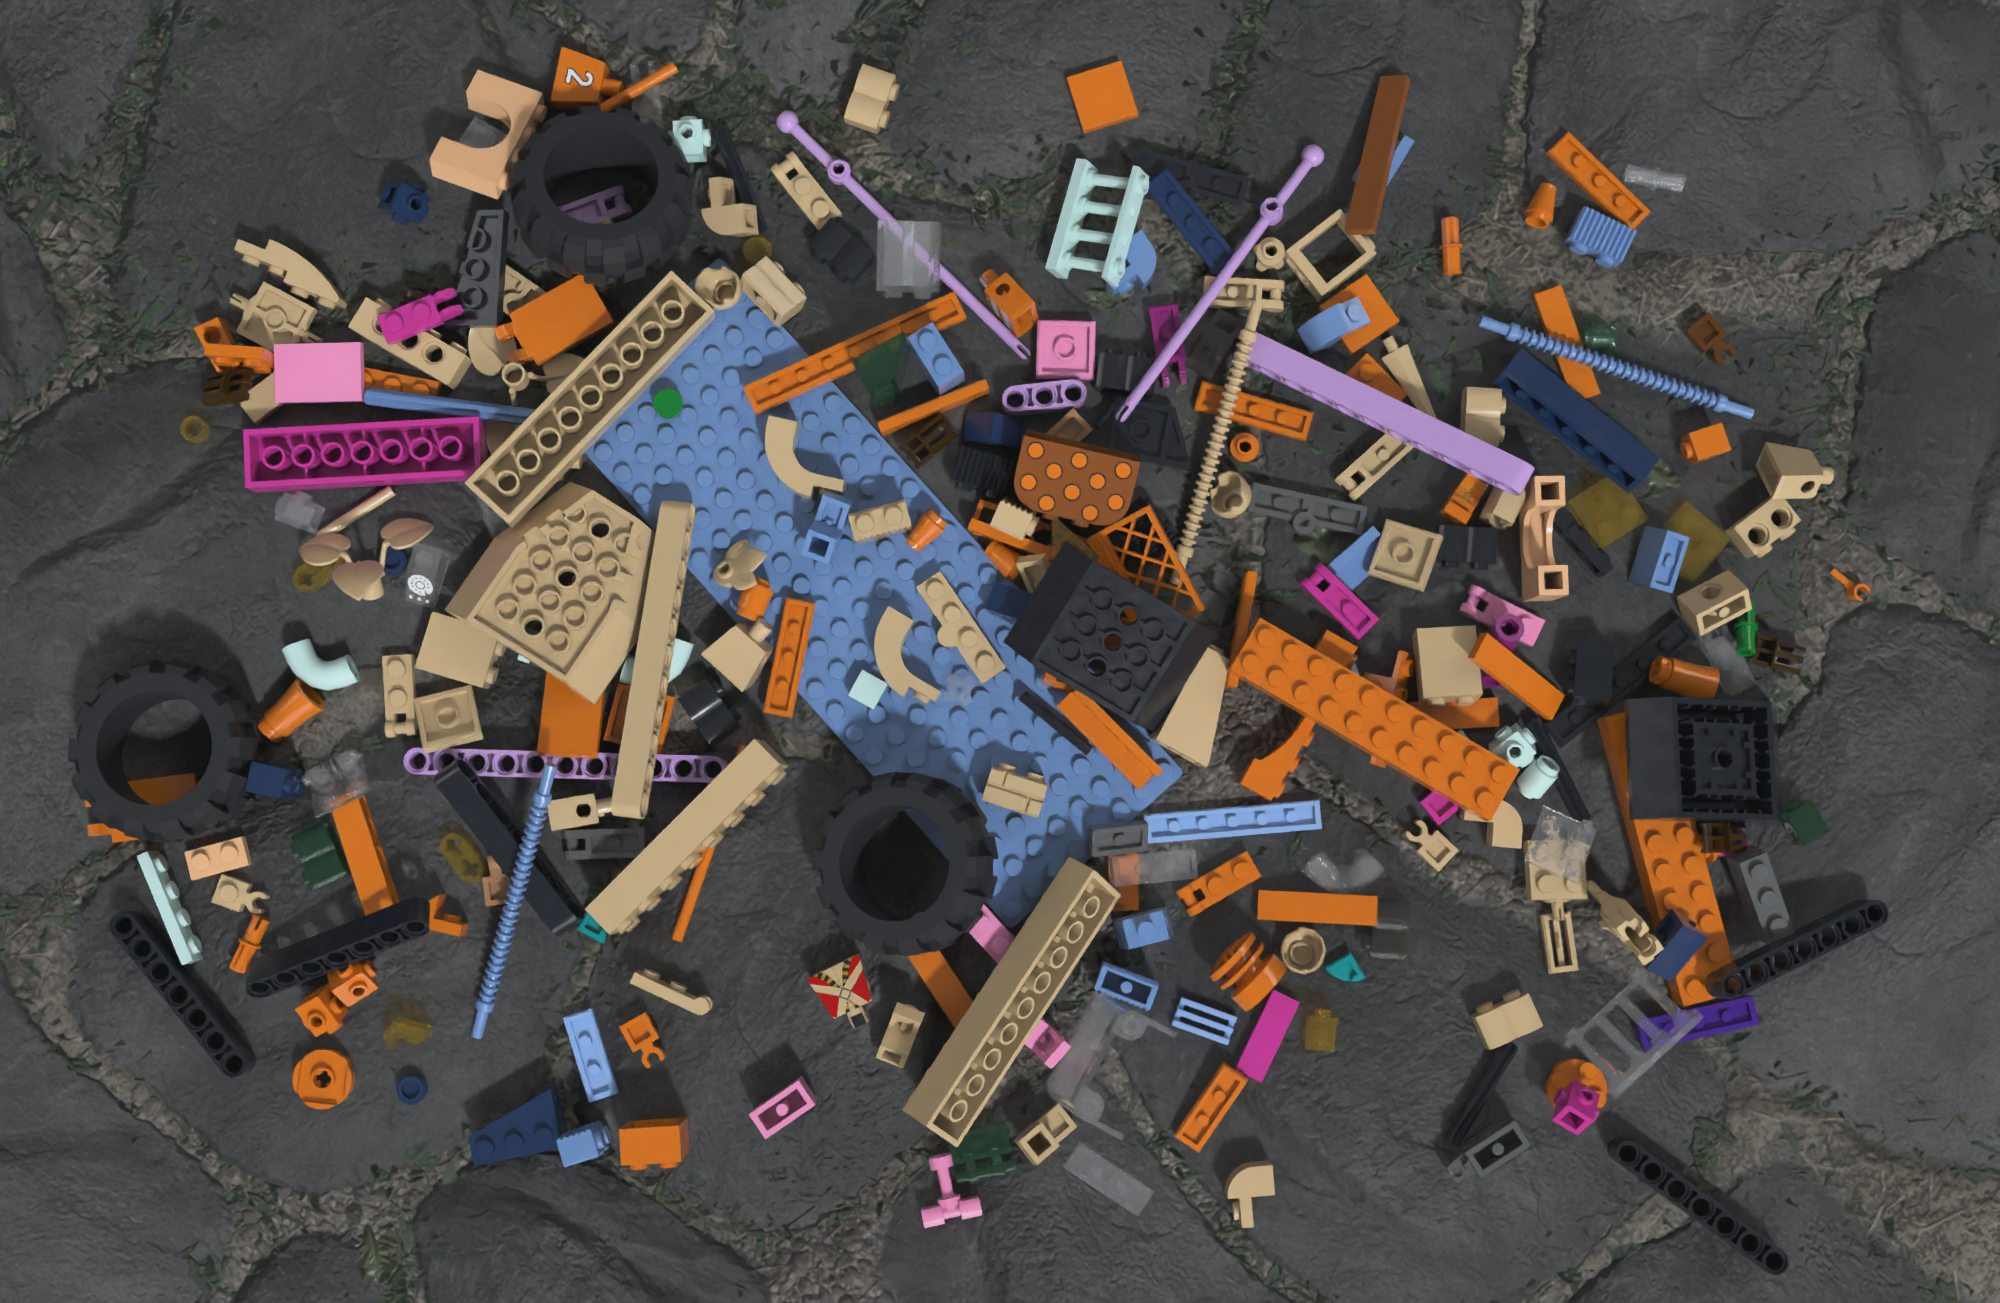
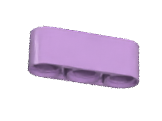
M1075 379L1014 385L1004 391L1002 406L1004 411L1011 416L1070 411L1073 407L1079 409L1083 406L1087 391L1085 385ZM1071 388L1077 389L1081 394V398L1077 401H1070L1066 398L1065 392ZM1042 391L1048 392L1052 396V401L1048 404H1041L1036 399L1037 394ZM1015 394L1021 396L1024 402L1020 407L1015 408L1007 403V399Z

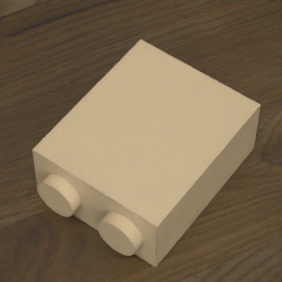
M432 611L415 668L489 689L490 684L493 685L498 676L499 669L496 667L498 658L504 655L507 646L472 624L469 626L459 619Z
M1476 625L1417 628L1412 635L1419 704L1427 703V707L1445 706V702H1457L1458 706H1468L1475 704V701L1483 695L1480 667L1467 658L1477 640Z

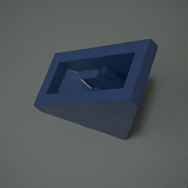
M996 412L966 413L962 442L1019 451L1023 421Z

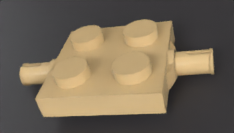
M264 281L257 294L250 300L238 293H234L232 296L241 301V303L230 298V304L244 310L243 319L236 333L274 352V344L315 343L311 339L319 343L323 342V338L309 332L310 324L318 310Z
M1545 820L1547 838L1523 841L1527 900H1542L1551 903L1552 921L1565 920L1564 902L1588 899L1584 840H1567L1559 837L1558 820Z

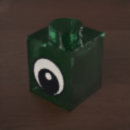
M1796 798L1783 805L1785 810L1782 811V825L1793 845L1805 846L1830 832L1812 800Z

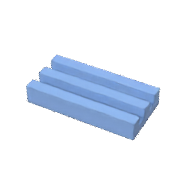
M1181 997L1171 1025L1228 1045L1237 1016ZM1187 1005L1229 1020L1226 1026L1184 1011V1006ZM1182 1016L1224 1031V1035L1220 1036L1179 1021L1180 1017Z

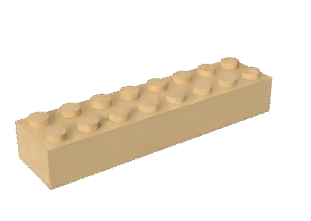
M753 739L585 910L609 935L623 934L625 931L630 932L641 921L638 916L646 910L651 911L662 900L659 895L667 889L669 891L672 890L682 880L680 874L688 868L690 870L693 869L703 859L701 853L709 847L711 849L714 848L724 838L721 833L729 826L732 828L736 826L745 816L742 812L750 805L753 807L757 805L766 795L763 791L771 784L775 786L785 777L787 773L784 770L789 765L764 740Z

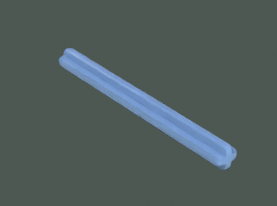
M370 387L364 393V403L367 405L457 417L479 416L483 420L521 425L536 410Z

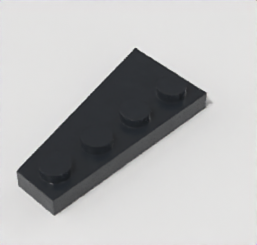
M477 210L467 243L469 248L465 262H462L459 271L462 275L458 288L455 290L457 295L450 301L453 302V305L460 304L464 312L446 320L444 326L448 328H497L502 325L509 212L506 210Z

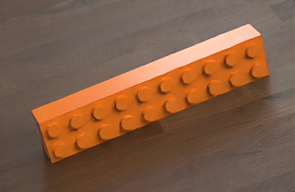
M1262 618L1255 621L1227 669L1229 673L1483 821H1491L1520 770Z
M1625 712L1598 718V727L1653 931L1668 912L1674 909L1696 922L1695 928L1704 932L1708 937L1671 982L1667 980L1672 1001L1674 1004L1684 1007L1715 999L1706 991L1705 979L1712 971L1733 960L1704 853H1701L1702 846L1695 821L1630 820ZM1726 980L1724 981V989H1726L1727 985Z

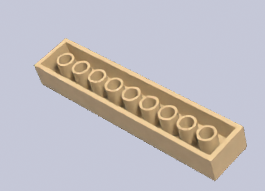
M670 271L465 482L466 486L513 528L715 319V311L674 272Z
M1068 857L902 1109V1111L955 1147H958L1121 897V894L1094 869Z

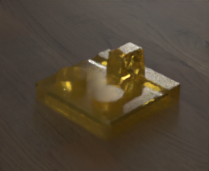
M1608 477L1603 478L1566 502V505L1580 526L1591 536L1590 541L1597 549L1605 548L1648 520L1647 515L1631 492L1628 494Z
M1687 501L1681 504L1661 528L1690 537L1679 571V575L1690 584L1697 580L1731 540L1730 537L1718 529L1717 526Z

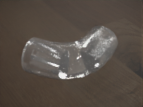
M1320 850L1301 869L1311 881L1326 891L1340 894L1360 891L1374 882L1384 872L1381 864L1365 850L1347 864L1336 863L1323 850Z

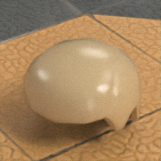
M722 266L720 269L706 267L696 277L694 285L696 294L713 310H725L733 307L739 301L743 288L738 274L725 266Z
M1229 470L1217 476L1218 485L1215 488H1211L1209 492L1211 498L1210 506L1214 513L1220 517L1232 519L1247 509L1252 498V490L1243 476L1238 472Z
M1298 927V929L1285 936L1280 948V954L1283 963L1292 972L1307 974L1321 966L1326 954V948L1323 938L1315 930Z

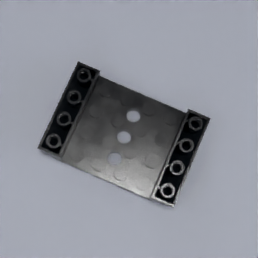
M1065 540L1003 642L1028 662L1129 722L1155 732L1217 634V631L1193 616L1190 618L1095 561L1091 555ZM1126 608H1132L1137 613L1135 621L1130 624H1125L1120 620V614ZM1109 634H1117L1121 638L1120 645L1115 649H1109L1104 645V639ZM1094 659H1100L1105 663V669L1100 674H1092L1088 670L1089 663Z

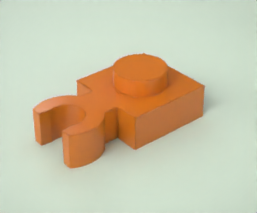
M647 1011L619 1026L632 1052L634 1053L639 1049L642 1050V1063L646 1068L652 1066L649 1060L650 1053H656L661 1061L666 1058L665 1051L653 1042L661 1036Z

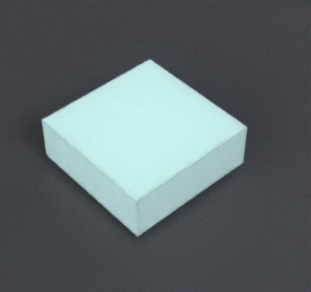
M862 670L848 696L874 710L888 684Z

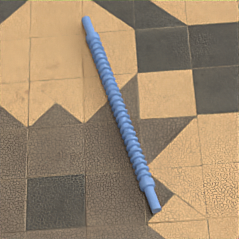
M1483 315L1479 320V327L1505 335V339L1514 342L1517 339L1519 344L1526 342L1527 347L1534 345L1536 350L1541 347L1542 352L1549 350L1551 355L1557 353L1559 358L1563 355L1566 360L1573 358L1574 363L1581 361L1582 366L1588 363L1589 368L1596 366L1597 371L1604 369L1606 374L1611 371L1612 376L1619 374L1620 379L1627 377L1629 382L1634 379L1635 384L1642 382L1644 387L1650 385L1652 390L1656 387L1659 392L1666 390L1667 395L1673 393L1675 398L1681 395L1682 400L1689 398L1690 403L1696 401L1699 406L1704 403L1705 408L1711 406L1713 411L1719 413L1726 411L1749 420L1754 415L1753 408L1730 401L1726 395L1720 393L1715 395L1714 391L1707 393L1705 388L1700 391L1699 386L1692 388L1690 383L1684 385L1682 380L1678 381V383L1675 378L1668 380L1667 375L1660 377L1659 372L1653 374L1652 370L1645 372L1644 367L1637 369L1635 364L1630 367L1629 362L1622 364L1621 359L1614 361L1612 356L1607 359L1606 354L1599 356L1597 351L1590 353L1589 348L1585 351L1582 346L1575 348L1574 343L1567 345L1566 340L1559 342V338L1552 340L1551 335L1544 337V333L1536 334L1534 329L1529 332L1527 327L1521 329V326L1514 322L1506 324Z
M545 763L539 788L533 793L532 801L534 804L530 805L533 811L528 813V817H530L526 821L528 827L524 828L526 835L521 837L524 843L519 845L522 851L517 852L519 859L515 860L517 865L513 868L515 874L511 875L513 882L508 884L511 890L506 892L509 897L504 899L507 905L502 907L505 913L500 915L502 921L498 922L500 927L496 930L498 936L493 939L496 944L491 946L493 952L489 954L492 959L487 961L490 967L485 969L487 973L483 976L485 982L481 984L483 990L479 991L481 997L477 998L475 1004L477 1013L471 1036L476 1039L482 1038L488 1015L495 1006L493 999L497 998L495 992L499 990L497 984L501 983V978H499L503 975L501 969L506 966L503 961L508 959L506 953L510 951L507 946L512 944L509 938L514 936L512 930L516 929L514 924L518 921L516 915L520 914L518 907L523 905L520 899L525 897L522 892L527 890L524 884L529 882L526 876L531 874L529 868L533 867L531 860L536 858L533 853L538 850L535 845L540 843L537 837L542 835L539 829L544 827L542 821L546 820L544 813L549 811L546 806L550 805L552 800L550 791L557 765L554 763Z

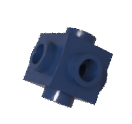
M387 181L377 208L391 214V220L405 226H408L409 222L421 224L422 219L428 213V203L431 197L422 193V187L409 181H405V183Z

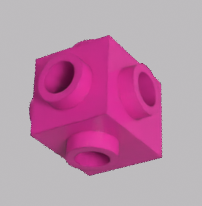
M1573 1080L1566 1088L1561 1087L1555 1094L1553 1102L1556 1103L1552 1121L1578 1136L1598 1117L1600 1109L1597 1108L1600 1094Z

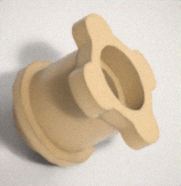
M1268 237L1254 246L1253 254L1256 255L1257 259L1255 268L1259 272H1264L1270 268L1276 270L1282 268L1285 248L1280 240ZM1271 250L1274 256H1269L1266 251Z

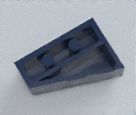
M558 1084L468 1136L474 1166L558 1149L557 1139L567 1132Z

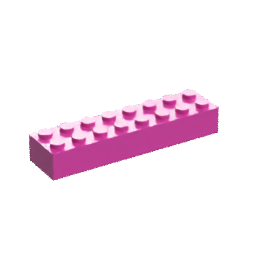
M479 416L243 429L245 488L256 493L467 481L488 459L487 423Z

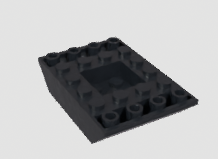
M1690 697L1624 700L1630 820L1783 823L1776 706L1771 701ZM1719 752H1721L1725 758V764L1723 767L1718 762Z

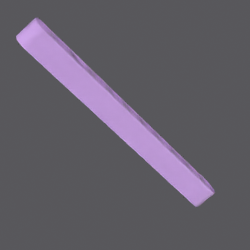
M1257 333L1256 342L1251 344L1253 351H1249L1248 354L1251 358L1246 360V363L1249 364L1248 367L1516 496L1522 494L1534 471V467L1526 461Z
M412 748L407 751L403 760L407 771L413 774L435 775L445 768L444 759L449 754H452L455 759L461 758L466 761L477 776L541 778L544 770L543 768L542 771L536 773L532 769L533 759L539 756L537 751L446 748L425 754L423 748ZM420 753L426 757V764L422 769L417 768L415 765V758ZM619 753L598 754V758L603 762V770L599 774H594L590 770V763L593 760L590 758H571L574 767L571 772L566 774L561 769V762L566 757H540L544 761V766L547 762L557 765L554 778L615 780ZM657 754L656 759L661 762L662 771L659 775L653 776L652 781L711 783L715 778L710 777L707 773L709 763L717 761L721 766V772L728 764L723 758L717 756ZM478 755H482L485 759V766L480 771H477L473 766L474 758ZM508 755L513 757L515 762L514 768L509 772L505 771L502 765L504 758ZM683 760H687L692 766L691 773L687 777H682L678 773V765Z

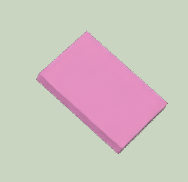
M363 343L274 344L275 403L364 402Z

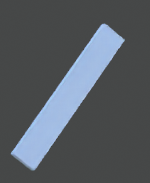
M1319 800L1143 814L1144 820L1148 823V844L1322 829Z

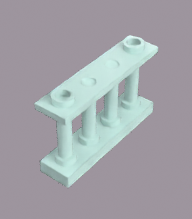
M1076 158L1045 269L1055 277L1067 279L1069 270L1072 268L1101 272V277L1113 287H1118L1120 278L1125 273V260L1143 197L1149 189V176L1139 166L1134 165L1130 178L1097 174L1098 169L1087 159ZM1095 186L1126 189L1122 206L1090 201L1093 188ZM1092 213L1118 217L1114 233L1082 229L1085 215ZM1081 240L1110 245L1106 261L1075 257L1074 253L1077 243Z

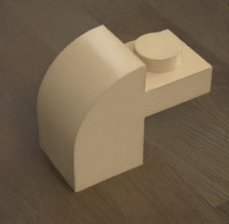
M724 177L708 178V198L711 202V208L701 209L707 226L721 235L736 237L759 235L756 205L735 203L733 179Z
M1502 800L1491 821H1483L1464 809H1459L1458 820L1487 822L1486 846L1522 848V820L1516 809L1509 803Z
M897 1002L876 1058L903 1069L925 1013L919 1011L913 1005Z
M1056 1103L1039 1119L1030 1123L1014 1141L1033 1165H1038L1060 1146L1058 1143L1077 1126L1062 1106Z
M1269 1160L1243 1163L1236 1167L1226 1180L1224 1193L1227 1199L1237 1198L1236 1202H1232V1212L1234 1220H1239L1242 1228L1254 1227L1251 1197L1275 1195L1273 1165Z

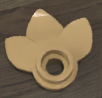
M748 539L738 541L726 552L725 559L715 567L713 578L720 586L734 587L737 590L749 589L757 585L753 571L765 560L767 554L760 549L750 548V541Z

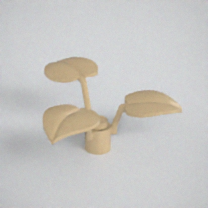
M470 328L468 349L473 365L479 372L488 376L496 375L503 367L502 379L510 388L511 404L517 407L516 391L525 389L530 379L541 382L547 381V391L551 394L584 361V358L577 355L562 353L543 364V371L546 376L536 375L533 372L527 373L519 363H509L511 361L507 355L517 350V343L514 338L502 344L493 331L495 328ZM485 420L487 423V447L491 455L516 430V426L520 425Z
M401 518L388 523L380 532L381 538L385 541L381 546L379 562L365 560L353 563L348 553L345 552L351 546L350 540L344 535L336 533L323 534L308 540L300 547L299 553L304 562L314 566L328 565L337 561L339 557L344 558L347 563L339 565L332 573L334 583L344 593L358 601H361V599L375 600L384 594L381 578L385 576L384 566L387 548L391 546L393 549L400 550L411 547L430 534L434 526L428 522L413 518Z

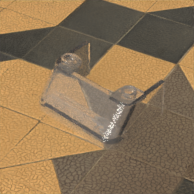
M1098 992L1089 999L1067 1041L1071 1048L1054 1066L1046 1083L1047 1092L1053 1100L1082 1120L1123 1140L1125 1136L1123 1129L1100 1117L1104 1110V1102L1097 1092L1088 1088L1115 1035L1125 1040H1136L1143 1035L1148 1025L1173 1038L1178 1033L1171 1026L1122 1000H1118L1116 997L1112 998L1111 995L1107 996L1106 993L1101 994V992Z

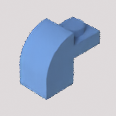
M1142 230L1132 236L1125 260V273L1120 278L1118 287H1113L1106 282L1105 288L1112 297L1117 293L1122 296L1129 292L1135 286L1133 283L1135 281L1143 290L1153 277L1156 267V253Z
M1355 297L1319 313L1304 323L1297 331L1310 355L1333 345L1343 336L1367 326L1371 321L1359 298Z
M825 490L815 520L808 530L801 555L825 564L830 563L845 531L852 500Z

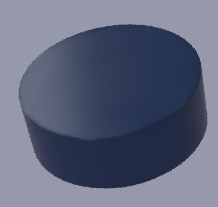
M389 546L386 552L385 574L390 576L403 574L409 566V557L403 549L397 550ZM380 553L378 555L377 562L380 561Z
M419 1074L406 1075L397 1084V1096L405 1104H416L426 1097L428 1083Z

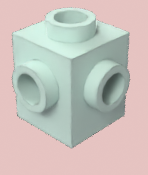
M684 116L678 121H672L673 131H668V134L672 137V145L676 144L683 151L688 163L707 162L706 146H711L710 129H705L702 119H697L694 116Z
M1515 723L1511 727L1507 725L1501 728L1495 734V739L1488 744L1490 752L1516 767L1520 766L1523 768L1534 760V754H1536L1534 743L1537 740L1528 728L1521 729Z

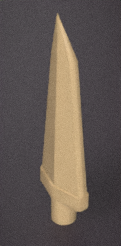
M1393 335L1386 338L1382 342L1389 354L1381 358L1384 364H1386L1400 386L1408 394L1407 396L1415 407L1437 419L1408 344L1399 348Z

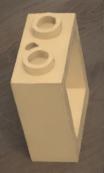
M1341 209L1337 210L1287 249L1283 258L1317 302L1321 301L1367 265L1377 254L1374 251L1375 245L1368 236L1347 234L1345 226L1348 213L1345 214ZM1337 223L1362 256L1326 283L1301 250Z

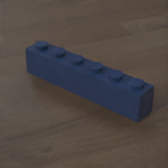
M1522 348L1508 362L1492 383L1496 388L1502 389V393L1628 494L1646 478L1659 459L1647 447L1643 446Z

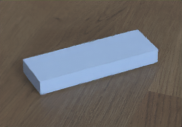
M593 1008L563 1017L588 1102L590 1103L619 1093Z

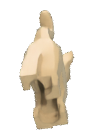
M1592 880L1587 882L1588 891L1601 904L1600 916L1603 920L1598 922L1600 927L1616 936L1636 955L1643 965L1655 959L1654 956L1664 948L1654 935L1649 934L1648 930L1650 929L1642 917L1636 913L1624 898L1609 895L1602 891Z

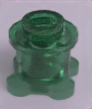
M1589 321L1587 327H1583L1581 331L1582 344H1585L1586 349L1604 348L1605 353H1610L1611 349H1615L1616 321H1610L1606 325H1598L1594 321Z

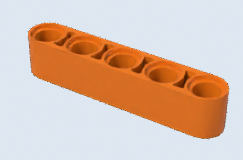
M356 790L331 799V812L365 916L399 903L398 895L363 792Z

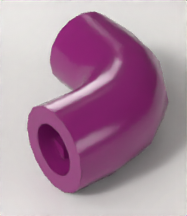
M1504 614L1493 624L1489 635L1513 653L1517 642L1523 636L1524 624L1518 616ZM1480 668L1482 685L1494 688L1504 687Z

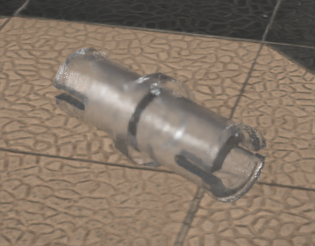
M1627 164L1623 177L1624 183L1648 186L1649 190L1654 191L1656 188L1678 193H1682L1686 181V175L1684 174L1680 175L1661 171L1660 167L1649 169Z

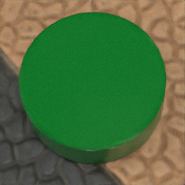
M664 389L659 391L654 397L653 406L660 417L674 419L682 413L684 402L675 390Z

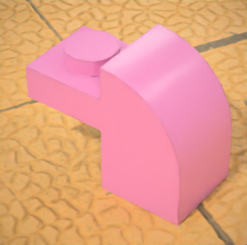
M1043 1017L1025 1043L1051 1069L1071 1048L1065 1041V1038Z

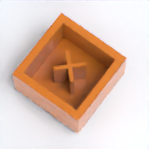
M688 1117L631 1120L625 1123L619 1129L621 1166L629 1165L630 1170H643L648 1168V1164L658 1163L660 1168L677 1167L678 1162H682L690 1152Z

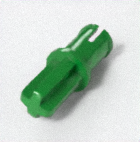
M1751 598L1752 609L1738 616L1737 623L1734 624L1737 636L1736 654L1744 657L1756 654L1755 632L1758 630V625L1755 623V603Z

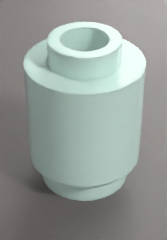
M1545 755L1535 758L1517 779L1520 793L1529 799H1540L1558 778L1557 773L1560 771L1558 764Z

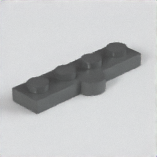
M1254 482L1252 484V498L1247 507V513L1292 522L1293 531L1300 536L1310 534L1315 527L1356 536L1362 535L1367 506Z

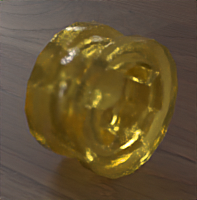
M193 415L188 416L182 421L180 433L186 440L200 444L210 437L211 429L207 421ZM194 423L201 426V430H197L199 432L197 436L189 433V430L193 429L191 425Z

